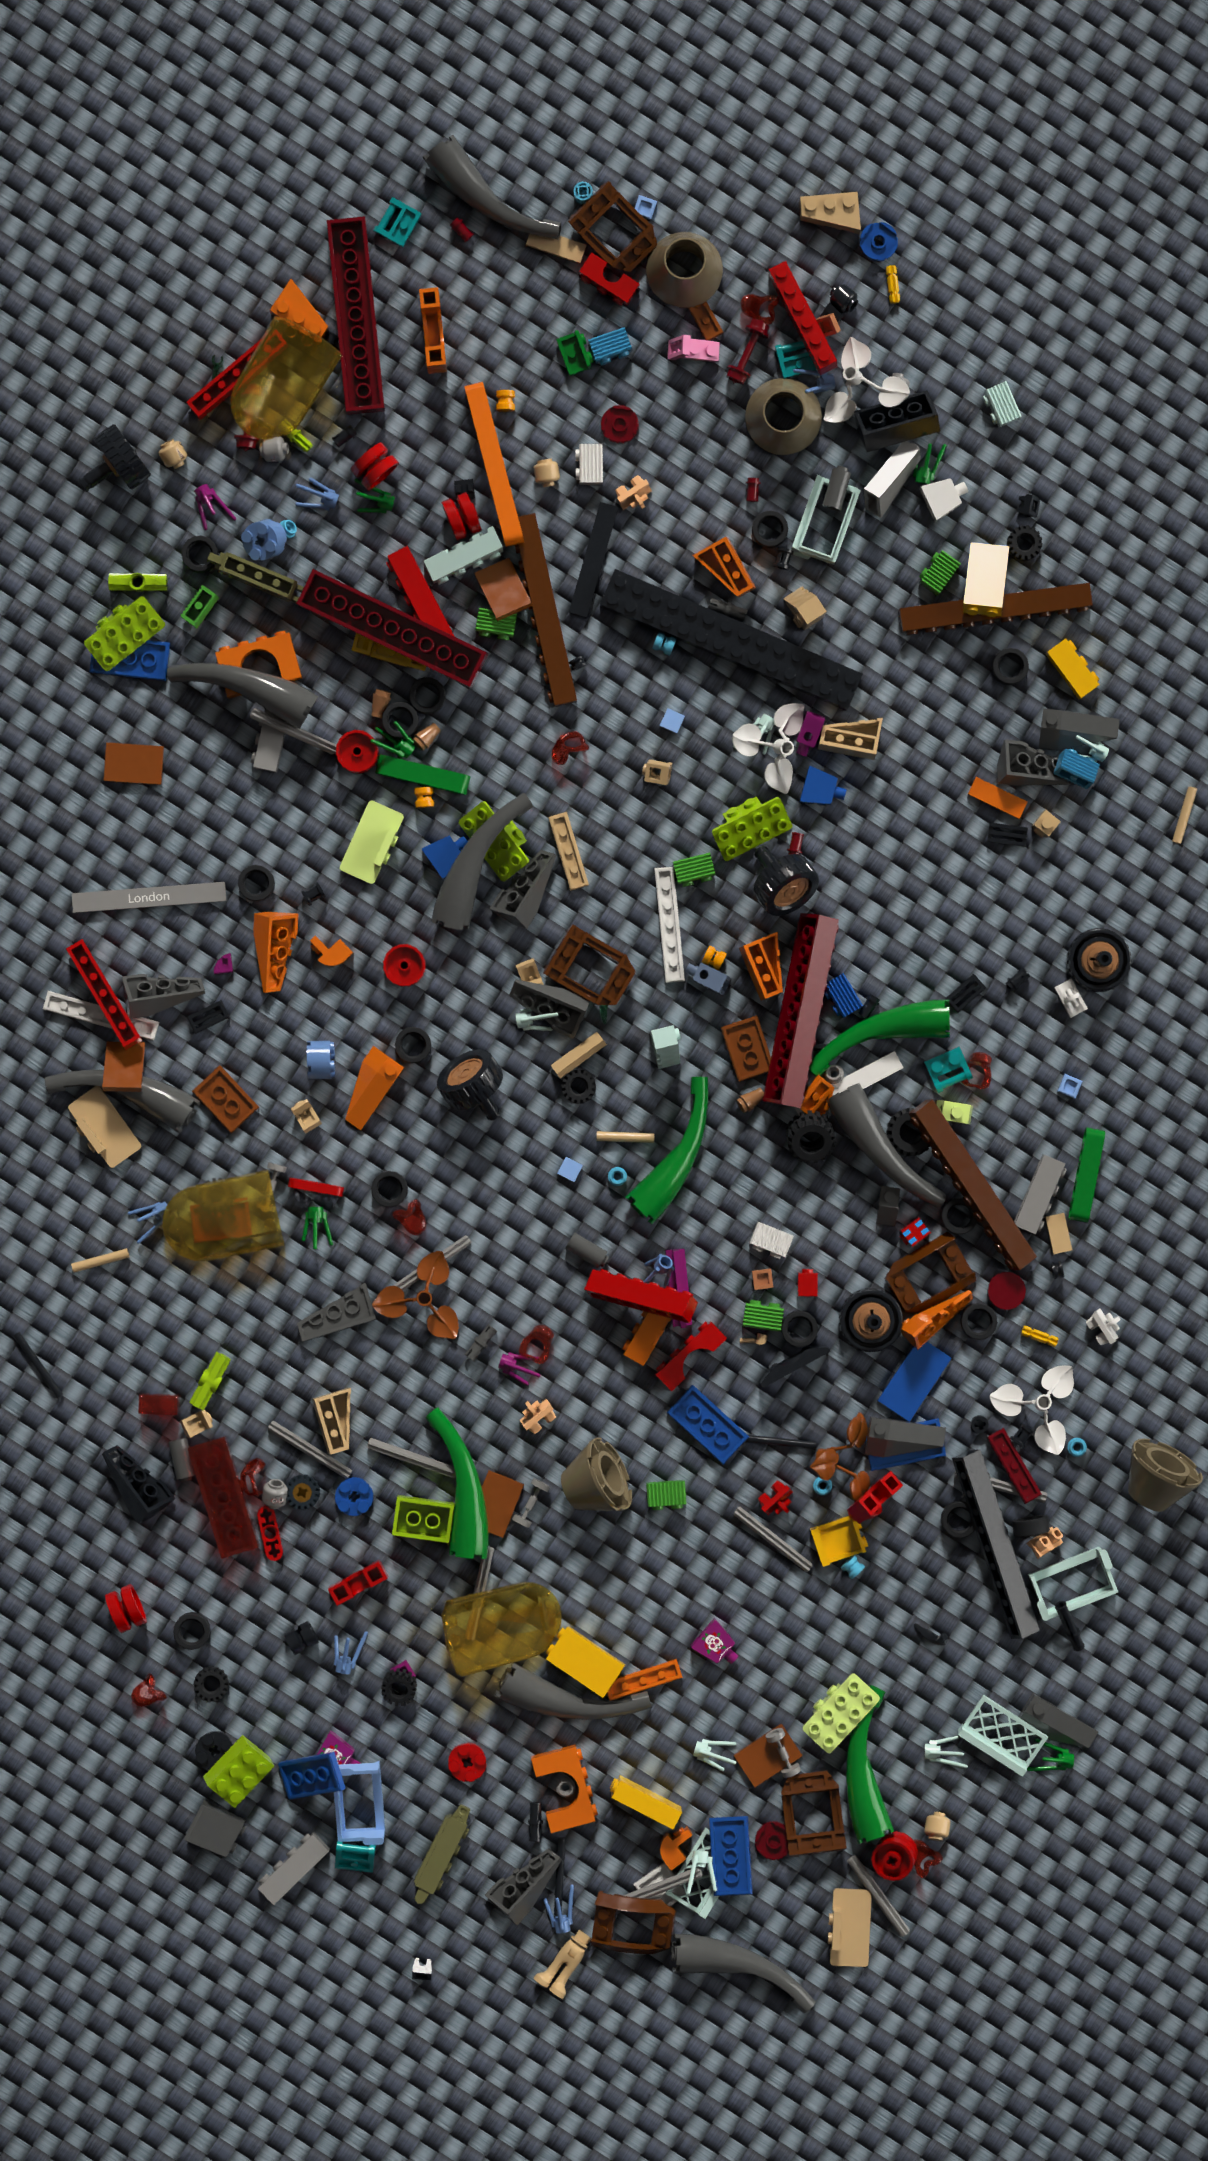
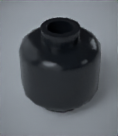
M847 285L835 286L830 292V303L841 313H850L856 308L858 295Z

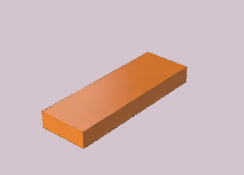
M975 777L967 794L1017 819H1020L1028 802L978 777Z

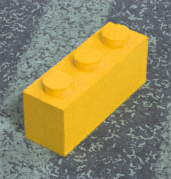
M1065 638L1045 654L1078 700H1080L1100 685L1098 683L1099 678L1094 671L1090 672L1086 667L1088 663L1083 656L1079 657L1075 652L1077 648L1071 640L1067 641Z

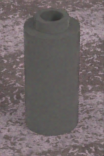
M837 466V468L832 469L823 507L841 511L851 476L848 468Z
M575 1232L565 1247L568 1251L597 1268L600 1265L604 1266L609 1258L606 1255V1250Z
M187 1437L169 1441L168 1445L177 1480L181 1479V1482L193 1480L192 1476L196 1474Z

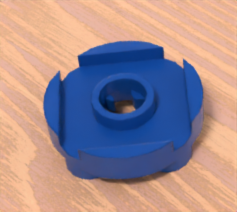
M884 222L872 223L866 226L860 236L859 246L862 253L872 261L883 262L889 259L895 253L898 246V238L894 228ZM874 238H883L882 243L884 245H879V247L876 246Z
M350 1477L344 1480L335 1492V1502L339 1510L350 1516H358L367 1512L374 1498L371 1486L359 1477ZM353 1491L358 1492L357 1494L360 1495L356 1502H352V1499H349V1495Z

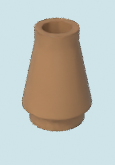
M376 689L375 693H373L371 716L383 717V713L391 700V692Z
M432 723L415 734V738L412 740L423 751L425 748H429L441 730L435 723Z
M761 1088L739 1096L736 1102L743 1113L750 1112L763 1099L764 1092Z

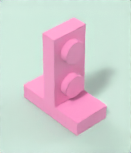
M682 335L668 340V359L684 358L718 362L720 342L691 339L690 335Z

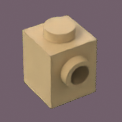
M1044 810L1032 827L1037 835L1047 838L1061 821L1047 810Z

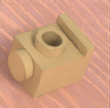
M649 760L647 764H644L642 775H645L644 781L667 785L670 782L673 763ZM655 768L660 769L661 773H656Z

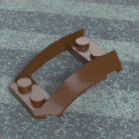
M607 181L599 187L600 189L574 215H571L568 223L611 267L631 272L657 246L653 230L654 226L636 211L620 192L612 186L610 181ZM613 204L642 231L617 257L589 231V228Z
M572 924L567 929L564 938L548 965L545 966L543 974L596 1005H617L636 971L626 954L621 953ZM583 943L617 962L599 995L565 976Z
M948 1231L892 1263L884 1280L903 1312L921 1313L976 1281L975 1272H972L954 1241L956 1238ZM937 1251L955 1283L921 1302L903 1269Z
M828 1771L796 1774L787 1778L781 1795L789 1856L799 1857L801 1855L839 1852L847 1849L839 1785ZM829 1791L834 1831L796 1835L791 1796Z
M599 1891L595 1902L596 1910L592 1939L590 1940L591 1946L633 1954H656L670 1949L672 1946L676 1910L664 1903L662 1898L642 1899L617 1894L611 1895ZM616 1910L655 1913L651 1944H635L612 1940Z

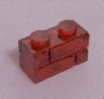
M139 1394L138 1412L139 1414L178 1415L180 1395Z

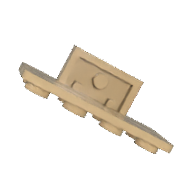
M95 1086L68 1106L69 1111L77 1120L76 1124L78 1127L76 1129L82 1137L86 1136L89 1140L87 1143L93 1153L101 1154L109 1167L114 1168L141 1148V1143L100 1086Z
M835 1888L833 1890L832 1913H829L828 1924L832 1925L831 1933H828V1944H831V1965L868 1966L872 1896L870 1890Z

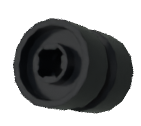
M309 1621L298 1625L297 1630L293 1628L284 1633L285 1639L294 1655L304 1651L306 1646L310 1648L319 1643L318 1637Z

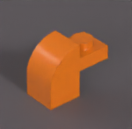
M317 936L310 940L312 943L310 947L317 954H323L318 961L327 966L341 965L354 954L341 939L329 949Z
M688 1826L684 1829L683 1827L677 1829L673 1833L674 1837H671L666 1832L661 1839V1857L671 1871L686 1860V1856L679 1848V1845L692 1836Z

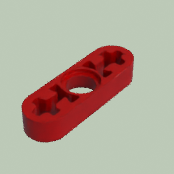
M289 1177L288 1187L343 1197L344 1187Z
M264 1505L258 1510L257 1517L265 1553L269 1560L277 1561L283 1555V1546L274 1509ZM264 1509L272 1513L269 1516V1522L274 1521V1524H268L263 1527L262 1523H266V1518L261 1516ZM267 1528L275 1529L276 1535L274 1538L266 1537L265 1530ZM278 1540V1543H274L275 1549L280 1550L277 1553V1557L269 1553L272 1550V1545H267V1542Z

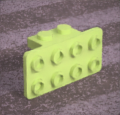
M369 801L341 862L340 870L370 884L375 883L382 865H386L391 854H388L391 846L395 847L398 840L396 834L404 819L403 814L375 801Z
M855 1673L850 1674L841 1685L839 1683L836 1686L832 1685L827 1690L826 1694L828 1695L823 1700L819 1699L814 1704L813 1716L802 1727L803 1731L827 1753H831L880 1700L879 1695Z

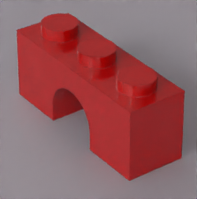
M591 252L579 271L580 279L588 285L591 283L597 287L596 290L601 294L612 296V300L616 304L628 306L639 289L640 284L624 273L616 282L607 281L603 273L608 263Z
M890 1471L873 1484L847 1511L858 1524H861L872 1516L882 1506L881 1504L893 1496L903 1484Z
M379 1559L329 1586L328 1591L338 1606L361 1591L388 1579L389 1576Z

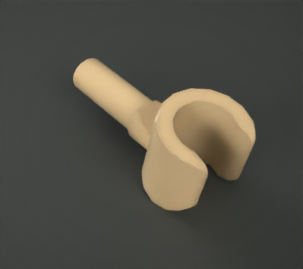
M757 1333L756 1339L740 1338V1343L763 1345L767 1341V1335Z

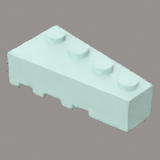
M494 527L487 528L488 533L484 535L483 533H478L472 536L469 542H460L451 547L452 550L448 551L446 549L424 560L433 583L443 584L449 580L448 577L454 574L456 577L466 573L465 569L471 566L474 569L483 565V561L488 558L494 560L500 557V553L503 552V546Z

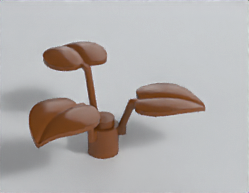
M442 1251L428 1254L418 1264L417 1276L420 1280L427 1282L425 1290L419 1291L416 1298L404 1299L402 1289L397 1286H388L380 1291L372 1303V1307L378 1313L390 1318H397L406 1313L407 1307L405 1302L417 1301L421 1306L428 1305L434 1313L427 1319L429 1332L440 1338L455 1339L457 1337L459 1324L455 1311L446 1305L439 1307L436 1311L431 1304L432 1295L428 1292L430 1282L434 1285H440L449 1276V1266Z
M860 1412L851 1420L847 1428V1439L850 1444L818 1449L816 1459L810 1466L825 1481L831 1479L835 1468L853 1476L854 1479L850 1483V1493L855 1501L870 1488V1477L865 1471H860L857 1475L837 1465L839 1455L836 1451L852 1448L854 1445L856 1448H860L865 1443L868 1427L864 1416Z

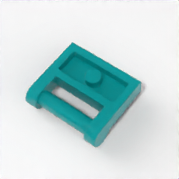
M392 197L383 218L373 231L403 248L422 213ZM396 208L401 209L390 231H386L385 228Z
M802 341L781 346V344L775 346L783 378L802 375L794 373L793 369L817 371L808 352L784 358L783 353L805 348Z
M960 1046L925 1061L938 1093L943 1092V1089L958 1082L973 1078ZM963 1067L964 1072L942 1082L939 1081V1076Z
M337 1841L335 1868L373 1872L376 1845L368 1847L343 1844V1842Z

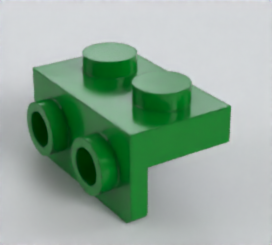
M575 330L572 334L556 339L569 376L591 369L593 359L590 351L586 352L584 345L587 343L583 333L580 334L578 330Z

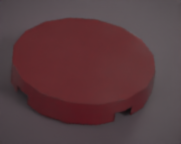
M624 405L611 407L603 414L601 420V430L604 437L616 444H625L631 441L636 436L639 428L637 415L630 407Z
M1004 1271L991 1278L987 1293L993 1305L1000 1309L1010 1310L1022 1303L1025 1298L1026 1287L1020 1276L1013 1272Z
M770 1821L761 1825L757 1830L755 1846L759 1854L764 1858L777 1860L782 1859L789 1853L786 1827L783 1823Z

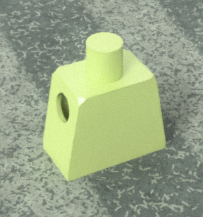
M937 1100L936 1105L940 1111L942 1109L941 1113L947 1121L970 1125L972 1105Z

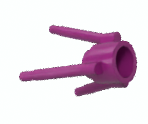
M208 484L194 490L204 530H207L208 527L202 504H207L212 515H215L210 502L213 500L212 496L234 521L236 520V517L217 496L214 489L209 488Z
M510 1352L508 1355H502L498 1368L502 1369L503 1373L512 1376L525 1385H529V1382L511 1371L516 1369L532 1376L540 1377L539 1373L516 1365L517 1360L514 1359L542 1361V1357L517 1355Z

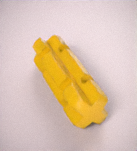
M895 265L886 267L888 293H890L889 301L891 304L900 302Z
M1023 1326L1022 1336L1031 1337V1339L1044 1344L1048 1343L1052 1347H1056L1058 1343V1337L1049 1336V1334L1036 1329L1032 1330L1028 1326Z

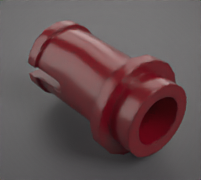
M456 218L450 224L451 230H454L464 242H467L474 235L463 224L462 219Z
M748 478V481H746V501L758 502V491L761 482H759V478Z
M792 832L790 847L787 849L788 855L802 854L801 846L804 834Z

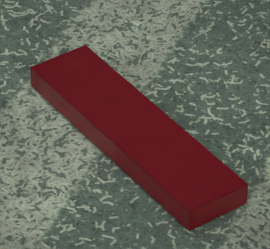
M1002 1428L986 1437L1024 1504L1041 1496L1042 1493L1005 1429Z

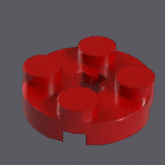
M470 1742L455 1746L449 1755V1770L460 1781H475L486 1769L484 1751L478 1745ZM470 1757L471 1763H473L472 1766H463L464 1762L462 1759Z

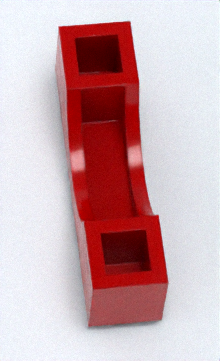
M705 1321L698 1328L699 1333L695 1336L690 1335L684 1341L685 1346L681 1350L679 1348L674 1350L670 1354L671 1359L667 1363L663 1361L656 1368L658 1371L656 1376L671 1391L685 1379L683 1363L689 1353L696 1349H708L714 1352L727 1339L711 1321L709 1323Z

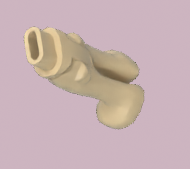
M578 1930L575 1936H571L572 1940L570 1939L565 1943L548 1969L537 1973L533 1978L540 1985L548 1988L563 1963H566L563 1971L549 1988L553 1994L561 1999H564L566 1996L565 1984L581 1962L586 1951L584 1948H588L587 1944L591 1940V1937L581 1930Z

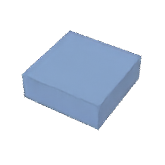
M639 195L635 209L645 219L651 221L657 201Z
M667 708L660 726L677 734L685 716Z
M1064 1074L1057 1092L1075 1099L1082 1081Z
M565 1157L557 1174L575 1182L583 1165Z

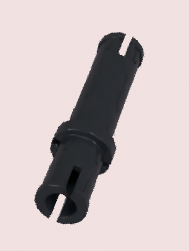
M1057 1602L1055 1610L1066 1631V1638L1070 1640L1074 1651L1083 1650L1085 1644L1080 1637L1081 1632L1076 1627L1066 1602Z

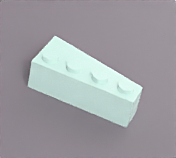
M674 1025L651 1030L649 1033L658 1069L681 1064L678 1040L681 1039L679 1029H674Z

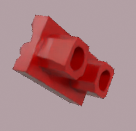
M777 1480L771 1486L776 1493L773 1498H770L766 1493L758 1498L762 1506L761 1509L767 1515L773 1511L777 1515L783 1510L787 1514L790 1512L787 1506L792 1501L788 1497L793 1491L787 1485Z

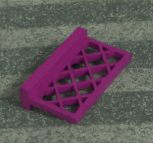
M685 1249L665 1250L666 1256L671 1258L672 1266L675 1268L670 1276L669 1287L676 1289L678 1292H689ZM672 1319L673 1327L687 1328V1325H692V1319L690 1324Z

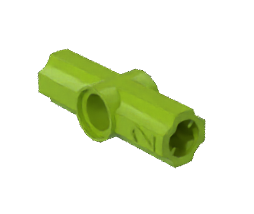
M109 574L108 577L109 591H167V574ZM142 578L143 584L140 587L133 586L134 579Z
M219 1352L215 1353L209 1367L205 1369L198 1382L199 1385L190 1399V1404L199 1409H205L213 1392H216L223 1379L222 1376L231 1361L229 1357Z

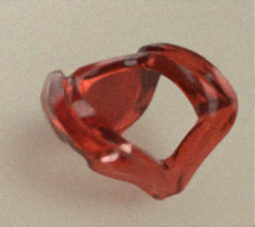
M747 294L741 299V310L746 316L757 320L763 319L764 323L770 325L775 320L774 307L777 306L780 298L776 295L762 297L755 294ZM766 301H771L768 306L770 317H762L759 314L761 305Z
M565 733L554 744L552 760L557 765H564L568 760L569 752H586L589 750V745L585 743L581 733ZM571 738H579L581 745L568 747L564 742Z
M983 1052L971 1054L967 1061L969 1069L974 1065L981 1066L985 1070V1077L981 1085L969 1083L968 1079L961 1081L962 1084L978 1089L988 1088L992 1076L990 1068L992 1063L991 1056Z
M414 1199L409 1203L407 1211L399 1209L392 1213L394 1219L400 1221L408 1233L417 1236L424 1232L426 1220L418 1199Z
M545 1325L535 1326L521 1342L519 1354L527 1359H532L537 1364H544L550 1354V1345L554 1338L553 1331ZM532 1339L540 1340L544 1344V1351L538 1359L526 1354L528 1344Z
M260 1458L251 1460L242 1469L240 1474L241 1487L245 1494L249 1496L256 1495L259 1497L263 1493V1490L257 1491L254 1475L262 1472L266 1466ZM247 1475L250 1478L253 1492L248 1491L246 1484Z
M150 1673L146 1675L143 1682L133 1689L131 1699L137 1706L144 1707L158 1700L164 1701L167 1699V1696L162 1691L154 1690L155 1679Z
M915 1839L913 1841L917 1846L918 1855L914 1866L917 1874L921 1878H925L929 1873V1867L941 1863L943 1857L922 1840ZM933 1856L935 1860H927L924 1863V1869H922L921 1862L926 1857Z

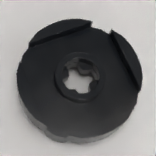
M221 1731L206 1733L200 1737L196 1744L195 1754L197 1761L203 1767L210 1770L233 1745L228 1735ZM214 1745L218 1746L217 1749L220 1751V1754L216 1753L215 1756L209 1751V1748H213Z

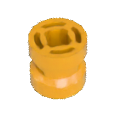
M497 390L496 398L499 400L496 404V411H515V404L512 400L515 398V391Z
M433 787L414 788V794L417 797L415 808L434 807V800L432 799Z
M709 945L702 963L710 964L719 971L727 953L723 951L718 952Z

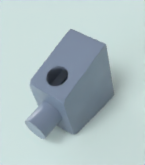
M690 962L685 971L694 976L692 979L694 982L721 996L725 994L732 980L728 975L703 963L697 966ZM705 973L709 974L706 979H703Z

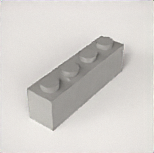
M265 710V713L270 714L276 718H279L278 716L272 714L268 710ZM259 722V726H262L261 733L256 735L255 744L258 747L257 751L252 754L251 763L254 764L253 767L255 769L277 773L285 733Z
M1042 1154L1014 1220L1017 1227L1033 1234L1041 1231L1044 1225L1042 1218L1044 1214L1049 1213L1052 1205L1049 1203L1052 1196L1055 1197L1058 1192L1059 1178L1063 1179L1066 1173L1065 1163Z
M315 1832L311 1835L307 1833L300 1840L302 1844L297 1849L293 1847L286 1854L288 1857L283 1862L279 1860L272 1869L274 1871L270 1875L266 1873L258 1881L260 1883L258 1890L273 1905L329 1852L330 1848Z

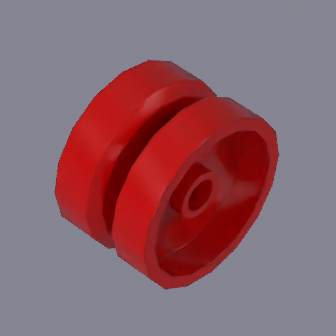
M382 442L365 452L350 468L355 477L364 476L361 484L367 490H371L380 484L399 465L398 460L393 455L385 457L388 449Z
M467 492L457 495V502L460 508H456L452 499L441 502L457 541L467 537L464 525H467L470 533L473 535L482 532L478 520L479 516Z
M362 730L346 732L340 737L336 745V756L339 763L345 770L351 773L362 774L368 772L375 766L378 760V746L370 742L374 738L367 732ZM357 748H359L361 753L359 755H355L353 752L354 749L357 750Z
M399 944L392 947L386 953L383 961V970L386 977L392 983L401 987H408L418 983L423 978L426 970V961L423 954L416 947L409 944ZM402 962L408 963L406 969L401 968Z
M131 1584L121 1588V1596L116 1591L105 1595L110 1615L121 1634L131 1629V1621L137 1627L147 1622L142 1603Z
M898 1831L888 1832L885 1836L881 1837L872 1853L873 1868L884 1879L891 1881L901 1880L908 1876L917 1860V1846L913 1839L905 1833Z

